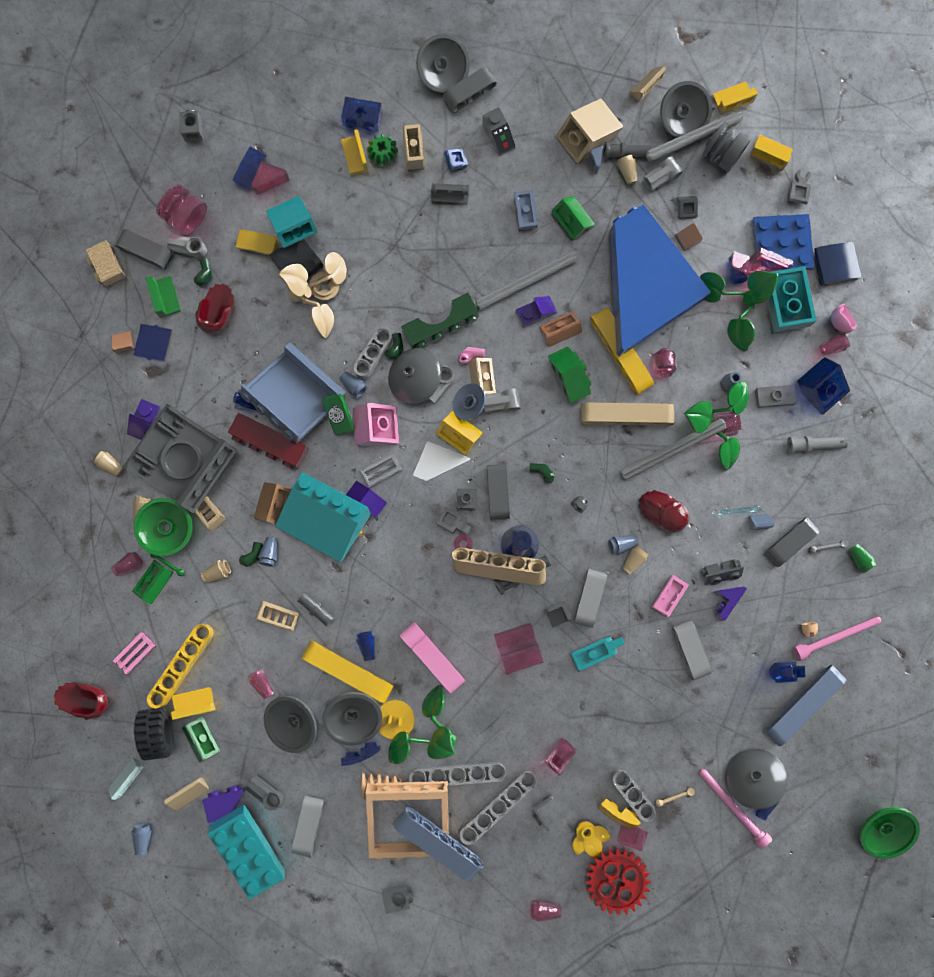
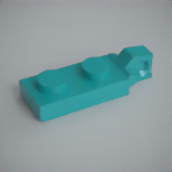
M611 637L603 638L570 653L579 672L614 656V654L618 653L616 648L625 645L622 637L612 640Z

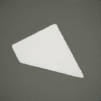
M427 441L413 476L428 481L469 461L470 458Z

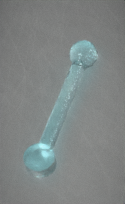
M754 505V507L725 509L721 510V514L745 511L759 512L761 507Z

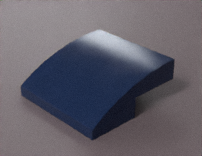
M853 242L831 244L814 249L822 284H836L841 281L861 278Z

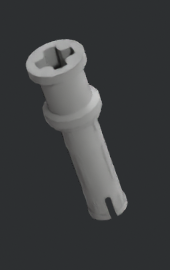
M846 436L831 438L788 437L787 449L789 454H793L796 451L810 453L812 450L845 449L848 447V442H843L848 441Z

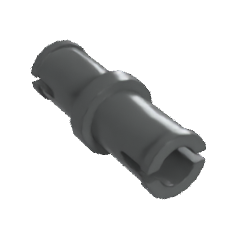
M306 592L297 600L298 603L310 612L311 616L314 615L325 626L333 620L334 617L321 607L322 604L314 601Z

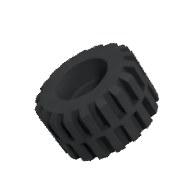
M164 707L140 710L136 714L134 740L137 752L143 761L167 758L171 754L173 748V729L170 716Z

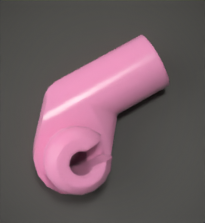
M467 347L459 354V362L466 364L474 357L484 358L485 349Z

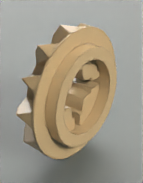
M325 271L316 273L311 278L310 284L327 277L328 274ZM330 278L323 282L324 284L329 283L328 288L330 291L326 289L321 290V284L310 288L314 297L321 301H329L331 298L336 297L339 291V284L335 285Z

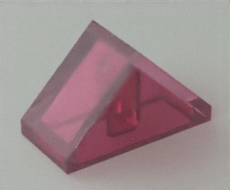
M261 161L252 187L257 195L290 181L285 169Z
M562 737L544 757L543 762L560 776L577 750Z

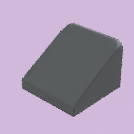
M696 196L677 197L679 218L698 217V198Z

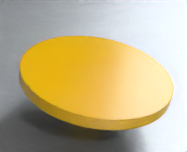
M391 700L380 707L382 724L379 732L384 737L393 739L399 732L405 731L409 734L412 731L415 717L413 710L408 704L400 700Z

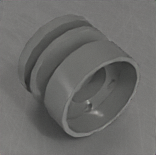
M724 121L709 138L702 156L707 158L711 152H714L710 161L713 162L720 156L721 160L718 166L729 173L750 143L751 138L742 132L733 138L732 135L735 128L732 126L726 133L725 131L729 124Z

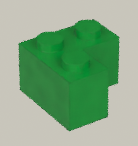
M567 346L548 355L552 371L559 378L563 393L570 403L591 394L589 386L592 384L589 377L585 374L587 367L583 360L580 361L576 351L572 352Z

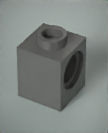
M195 110L179 112L180 132L185 141L203 140L202 118L199 112ZM195 122L194 125L188 126L189 123Z
M457 489V510L476 511L477 489Z
M407 885L383 889L382 895L386 914L410 909V903H413L412 891L408 890ZM400 894L403 896L404 901L396 903L393 900V896Z

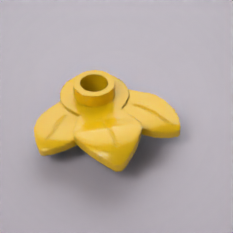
M582 821L577 825V836L572 841V848L576 855L586 851L589 856L598 858L602 851V843L610 840L611 837L603 826H594L589 821ZM586 829H589L587 834H583Z

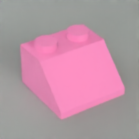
M366 403L353 407L355 445L378 446L399 443L396 406Z

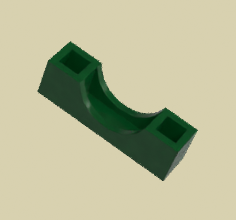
M466 293L452 300L451 313L443 322L427 324L416 318L402 325L401 329L411 349L424 348L427 346L426 343L432 340L434 342L444 337V334L448 332L454 333L460 329V326L466 323L467 325L474 323L477 317H479V311L470 294Z

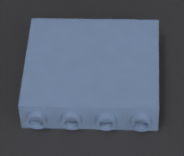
M290 342L284 347V352L248 385H241L242 398L248 403L251 402L258 413L268 417L270 423L275 428L279 427L285 437L290 441L293 440L296 444L327 416L322 402L323 398L332 394H342L343 397L345 396V391Z

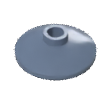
M470 383L458 390L453 401V410L458 418L472 420L482 412L486 402L483 388L477 384Z

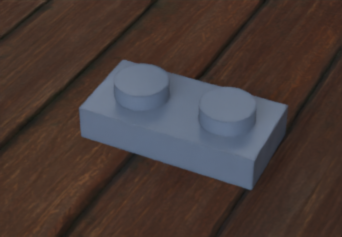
M533 190L514 192L519 230L538 228Z

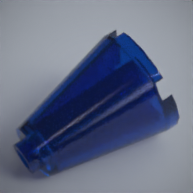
M518 525L509 528L504 533L501 539V549L503 554L534 558L539 550V540L532 529ZM518 539L524 540L525 544H520Z

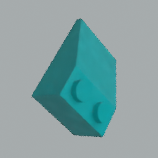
M806 267L770 272L778 274L775 290L769 299L773 333L812 326L817 320Z

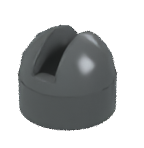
M577 496L571 502V505L576 511L583 513L588 506V501L583 496Z

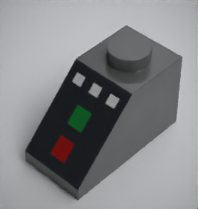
M498 107L484 114L482 125L499 156L516 148L508 122L500 108Z

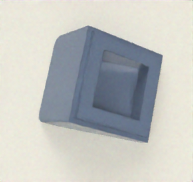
M603 146L594 148L589 153L588 159L595 174L599 172Z
M768 514L751 515L749 517L752 530L769 529L774 526V522Z

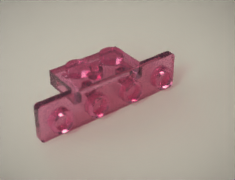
M762 247L751 257L736 251L731 256V268L748 275L757 270L773 272L793 267L792 260Z

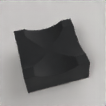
M305 239L285 248L281 247L270 254L272 261L280 271L289 265L301 264L306 269L308 277H310L323 267L322 261Z

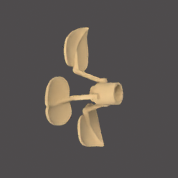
M334 252L327 254L323 261L324 270L328 276L309 285L306 282L308 273L301 264L289 265L278 273V276L289 289L291 301H302L303 304L315 306L311 309V319L323 339L328 337L333 328V312L328 305L322 304L320 306L319 303L308 299L312 294L311 287L323 283L330 278L335 285L341 284L345 280V262L340 254Z

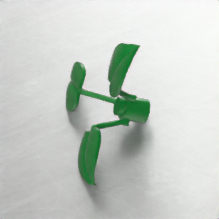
M763 270L752 272L747 281L750 291L725 292L723 291L725 280L721 275L715 272L701 274L700 279L711 292L705 299L710 303L718 302L721 294L743 295L744 303L749 305L739 316V320L732 319L728 324V335L732 343L739 349L747 351L754 340L755 328L750 320L743 319V317L751 309H754L756 304L767 302L771 298L777 284L778 274Z
M745 381L732 385L727 395V402L730 405L727 408L713 409L708 401H701L684 412V415L689 420L692 429L696 433L706 431L709 424L714 422L715 417L713 413L733 410L734 414L743 412L749 400L748 386ZM719 432L717 435L725 440L719 447V459L723 468L728 470L739 457L740 443L737 438L731 437L729 439Z
M442 685L432 689L426 695L422 704L423 715L427 718L430 717L439 727L434 731L432 740L408 739L407 732H399L394 736L389 746V763L400 764L405 761L410 752L409 743L411 742L427 743V754L431 759H444L455 754L453 746L456 742V736L450 732L449 728L442 726L435 719V716L440 715L444 707V690Z

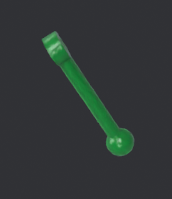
M150 554L151 558L158 559L177 572L178 576L184 575L183 569L176 568L160 556Z

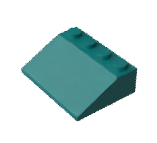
M302 472L290 491L275 527L341 563L371 513L367 506Z

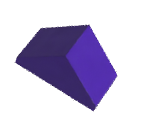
M357 480L346 494V496L367 506L371 515L377 518L387 504L375 492Z

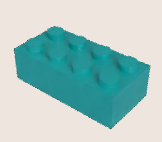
M244 804L209 825L207 835L249 900L285 879V868Z

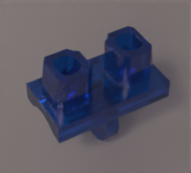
M796 662L774 663L769 670V674L775 680V683L796 682L797 678H805L806 676L805 666H797Z

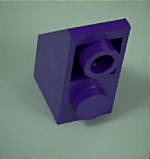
M236 785L227 788V792L221 794L219 790L207 793L208 797L202 800L207 823L215 822L235 810L246 791L245 787L239 788Z

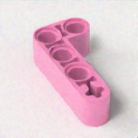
M415 622L399 634L402 640L416 653L451 694L466 681Z

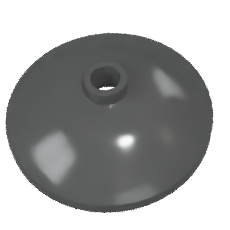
M439 34L430 37L422 44L417 54L416 66L420 79L428 88L436 92L445 93L450 87L467 78L470 60L465 46L457 38L447 34ZM438 61L442 64L441 68L437 66Z
M693 81L676 83L664 95L660 107V116L664 128L672 136L678 138L710 122L712 101L707 90L699 83Z
M412 348L404 351L394 360L389 370L388 383L391 392L396 398L405 403L415 404L425 401L434 394L440 384L442 375L440 362L433 353L423 348Z
M348 692L335 697L328 703L323 713V727L326 734L333 741L342 745L353 746L369 741L377 734L382 724V712L379 704L369 695L360 692Z
M284 695L275 698L266 707L264 727L268 737L278 748L289 753H300L313 744L317 735V723L311 709L302 700Z
M750 749L738 754L730 762L726 775L727 786L733 798L741 805L750 809L762 810L774 806L782 799L787 789L788 779L783 764L775 755L761 749ZM759 773L761 777L759 779H755L753 777V774Z

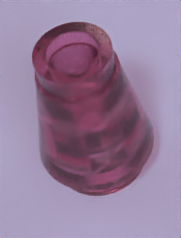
M838 333L819 345L823 356L846 351V348L850 347L845 333Z
M128 552L111 567L112 572L118 577L137 570L142 565V560L136 552Z
M262 669L248 676L249 683L262 696L263 700L274 694L267 674Z
M541 901L531 904L532 920L539 922L561 917L560 905Z

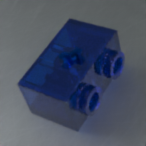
M345 97L341 115L342 124L350 129L361 128L367 132L379 131L383 112L382 103Z

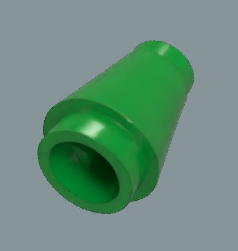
M859 544L849 550L859 571L862 570L863 573H866L877 565L874 561L876 559Z

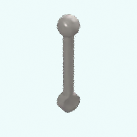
M842 540L840 543L818 547L810 546L809 552L815 553L818 550L835 547L846 548L848 541Z

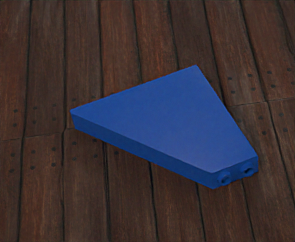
M644 204L638 208L636 206L631 208L624 217L622 215L618 216L613 221V226L610 229L616 350L618 357L704 301L711 293Z

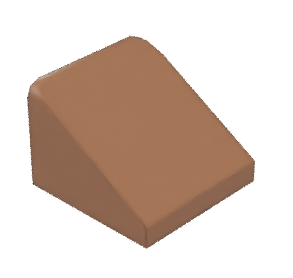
M695 223L690 224L676 234L684 251L701 243L703 239Z
M131 331L112 335V350L116 354L134 350Z

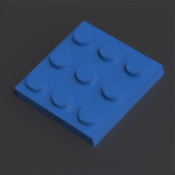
M809 214L753 217L757 270L773 272L803 266L806 267V270L814 269Z

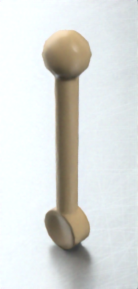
M688 788L686 792L667 799H658L655 804L657 807H662L663 804L687 795L693 796L695 791L692 788Z

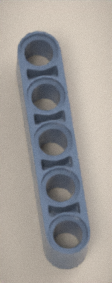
M833 665L826 667L766 728L765 733L779 747L784 745L845 683L846 678Z
M406 807L393 822L394 828L401 835L463 880L471 881L483 868V862L477 855L414 809Z

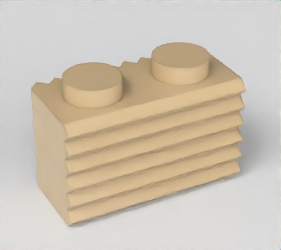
M421 125L402 126L407 169H422L425 167Z
M107 240L86 249L88 254L86 259L91 267L94 266L96 270L94 276L98 283L102 282L107 287L126 278Z

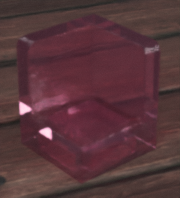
M621 825L617 842L642 852L648 832L638 826L632 829Z

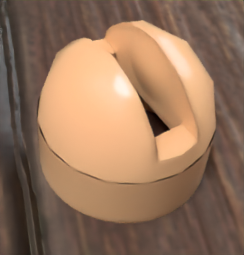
M807 622L801 624L802 632L805 636L810 637L811 633L813 637L817 634V623Z

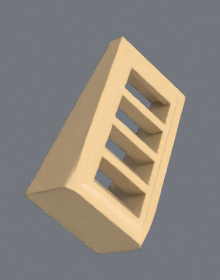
M207 496L195 511L197 517L211 531L217 529L226 520L225 516ZM207 504V506L203 510L199 511L204 505ZM212 510V512L208 516L204 517L209 511Z
M261 601L255 619L293 632L299 613ZM269 607L266 618H263L265 608ZM275 609L277 610V612L274 617V620L272 621L270 620L273 610ZM281 612H284L281 623H278ZM288 614H291L292 617L289 625L287 626L285 625Z

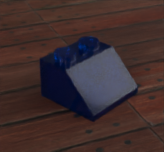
M826 357L822 358L797 380L802 394L822 415L850 392L841 365Z

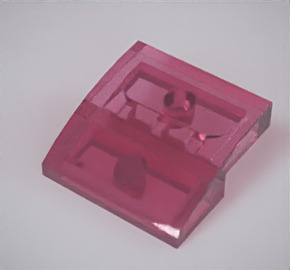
M531 623L494 634L506 674L544 663Z

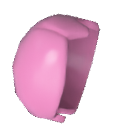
M841 304L832 311L831 323L835 329L846 334L856 329L857 324L845 304Z

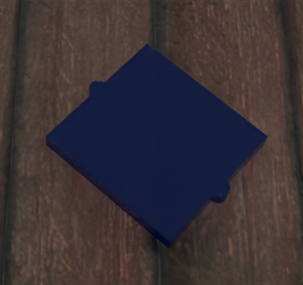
M141 324L134 356L147 358L149 361L154 359L165 362L172 330L159 327L158 325Z

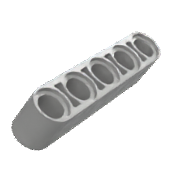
M500 762L422 767L411 771L409 782H414L412 776L415 773L423 775L424 779L422 782L447 781L448 786L499 782L505 778L506 771ZM494 767L502 769V774L499 777H494L491 774V770ZM475 768H479L483 772V775L478 779L474 778L471 774ZM454 770L462 771L463 777L460 780L453 779L452 772ZM439 771L443 774V779L435 781L432 778V774Z
M529 770L522 771L463 825L460 830V840L465 845L474 844L536 786L537 779L534 773ZM525 775L533 777L530 785L522 783V778ZM514 788L518 790V796L511 799L507 796V793L510 789ZM496 802L504 805L501 812L493 810L492 807ZM479 817H488L489 823L485 826L478 823ZM472 830L474 837L472 839L464 838V831Z

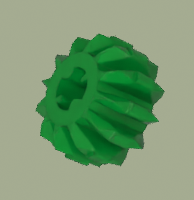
M382 133L380 138L374 135V141L369 140V146L366 150L369 153L368 158L373 160L375 165L380 162L383 167L384 162L390 165L391 160H396L395 154L398 153L397 143L395 140H392L390 135L385 138Z

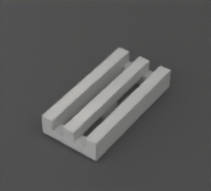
M392 453L360 470V473L367 486L371 488L402 471V468ZM391 459L393 460L392 463L366 476L365 473ZM396 465L397 468L393 469L392 471L382 475L381 477L371 482L369 481L373 477L383 473L384 471Z

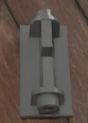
M432 183L431 202L468 203L469 185Z
M735 559L721 562L723 569L719 568L718 563L704 566V569H701L702 575L705 576L704 585H717L721 581L737 580L742 577L744 567H741L740 561Z

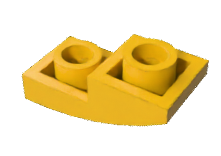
M239 229L236 248L270 255L276 250L278 237Z
M605 799L597 807L607 817L623 826L634 829L641 823L635 812L625 808L620 813L618 806L611 800Z

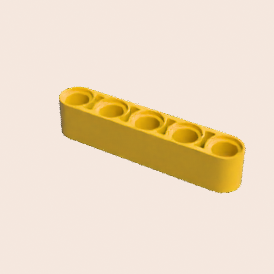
M606 307L590 316L593 327L633 391L638 395L652 387L654 381L634 348L618 357L615 318L611 311Z
M199 624L193 628L148 694L147 703L151 708L164 707L171 700L213 638L214 631L211 626ZM205 628L207 636L202 639L199 636V631ZM191 644L196 647L193 655H190L188 652V647ZM179 661H183L185 665L183 671L177 669ZM168 677L173 680L171 688L166 686V679ZM156 694H160L162 697L159 705L154 701Z
M311 640L301 656L303 660L384 704L394 687L387 681Z

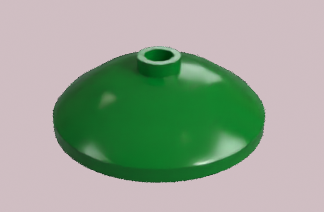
M158 498L147 502L141 507L135 517L133 528L138 544L145 551L156 556H169L179 552L187 545L192 535L193 525L188 510L179 505L177 501L168 498ZM165 524L169 525L168 531H165L163 528Z
M901 807L884 808L873 813L864 822L860 830V842L864 850L873 857L880 859L894 858L904 854L913 847L919 837L920 825L914 814L907 809Z

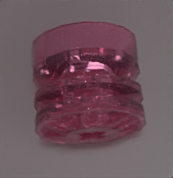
M176 184L169 188L158 203L156 214L161 219H164L166 223L172 224V227L182 235H188L204 219L207 212V204L197 196H192V193L186 190L183 185Z

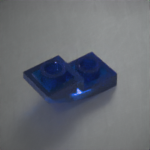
M250 146L232 181L247 189H251L267 155Z
M367 742L365 746L360 748L361 755H358L357 752H347L346 756L341 758V766L356 764L372 757L382 749L381 745H377L376 742Z

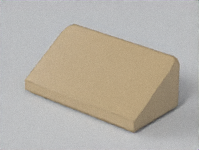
M666 67L653 68L631 90L630 94L638 101H641L664 77Z
M474 358L469 361L471 383L481 386L485 395L496 394L492 359Z
M198 778L165 799L164 803L173 810L178 811L209 791V787L203 778Z

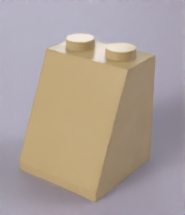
M599 99L571 112L556 134V137L575 162L579 164L589 157L590 150L605 146V142L615 139L623 125L604 101Z

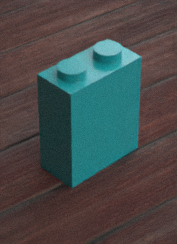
M300 195L266 210L283 248L318 233Z

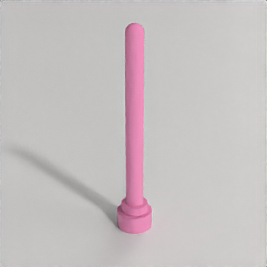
M874 617L810 645L799 644L793 647L794 654L799 661H803L811 655V652L880 624L881 618Z
M705 769L700 770V776L754 835L755 844L760 849L765 848L772 841L770 835L767 832L760 831Z

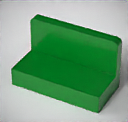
M574 196L563 198L551 210L572 240L576 239L586 229L592 228L595 225Z
M153 276L145 277L155 313L160 318L181 311L170 276L158 280Z

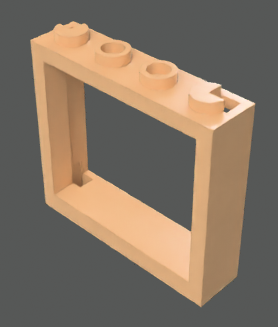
M448 782L367 783L366 809L369 858L402 859L406 857H432L414 843L375 844L373 801L441 799L442 831L449 835Z

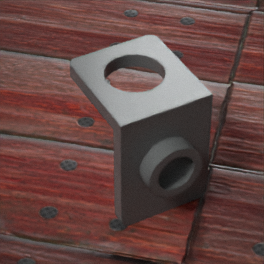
M551 794L532 806L536 813L533 817L538 825L543 824L547 831L550 829L537 809L553 799Z

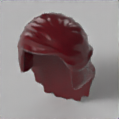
M215 284L213 288L210 287L207 295L198 305V309L195 312L196 323L205 333H218L223 330L228 322L234 305V295L228 285Z
M656 490L647 491L644 495H641L639 499L640 504L638 505L641 508V513L657 527L666 532L676 533L687 526L690 514L682 502Z
M65 683L63 686H58V690L54 694V704L58 706L59 710L74 717L84 718L85 720L99 718L108 706L106 693L100 688L87 684Z

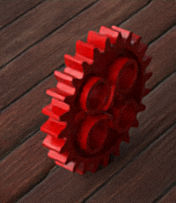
M618 847L615 848V853H612L608 848L607 855L601 851V858L598 859L594 856L593 858L596 863H589L592 871H586V874L590 876V878L585 879V883L590 884V886L586 887L587 892H592L589 895L591 900L596 899L594 902L595 906L601 904V911H605L608 908L609 915L615 910L617 915L620 916V912L623 910L628 915V908L635 912L634 905L642 906L639 900L647 899L643 893L650 892L649 888L645 886L651 883L649 879L645 878L650 874L648 871H643L647 866L645 863L639 864L641 862L639 856L634 859L635 853L633 851L627 855L626 848L623 849L622 853H620ZM620 864H623V867L619 875ZM608 865H615V870L612 873L606 872ZM628 870L635 871L632 878L625 877V873ZM619 877L622 882H618L616 888L614 880H618ZM603 885H610V890L608 892H601V887ZM616 889V897L612 899V896ZM623 890L630 891L629 896L626 898H621L620 893Z

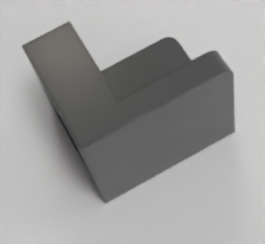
M565 602L545 610L552 628L572 620Z

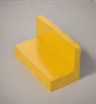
M742 82L715 92L712 97L719 113L723 114L754 102L758 92L756 87L749 89L747 82Z
M358 129L354 130L355 136L341 139L350 176L368 172Z
M759 135L750 155L784 170L793 150L763 135Z
M452 411L442 421L435 434L464 455H467L483 432L468 421L458 418L454 411Z
M210 687L172 696L175 710L171 712L172 720L215 710Z

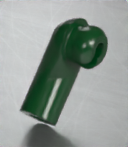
M207 258L200 260L202 270L194 277V283L198 286L206 284L212 277L210 262Z
M401 333L392 334L393 345L385 352L386 357L390 360L396 359L403 352L404 347Z
M530 463L529 473H541L545 483H552L554 481L555 473L548 465Z
M253 542L252 551L240 556L239 563L248 567L258 562V556L263 544Z

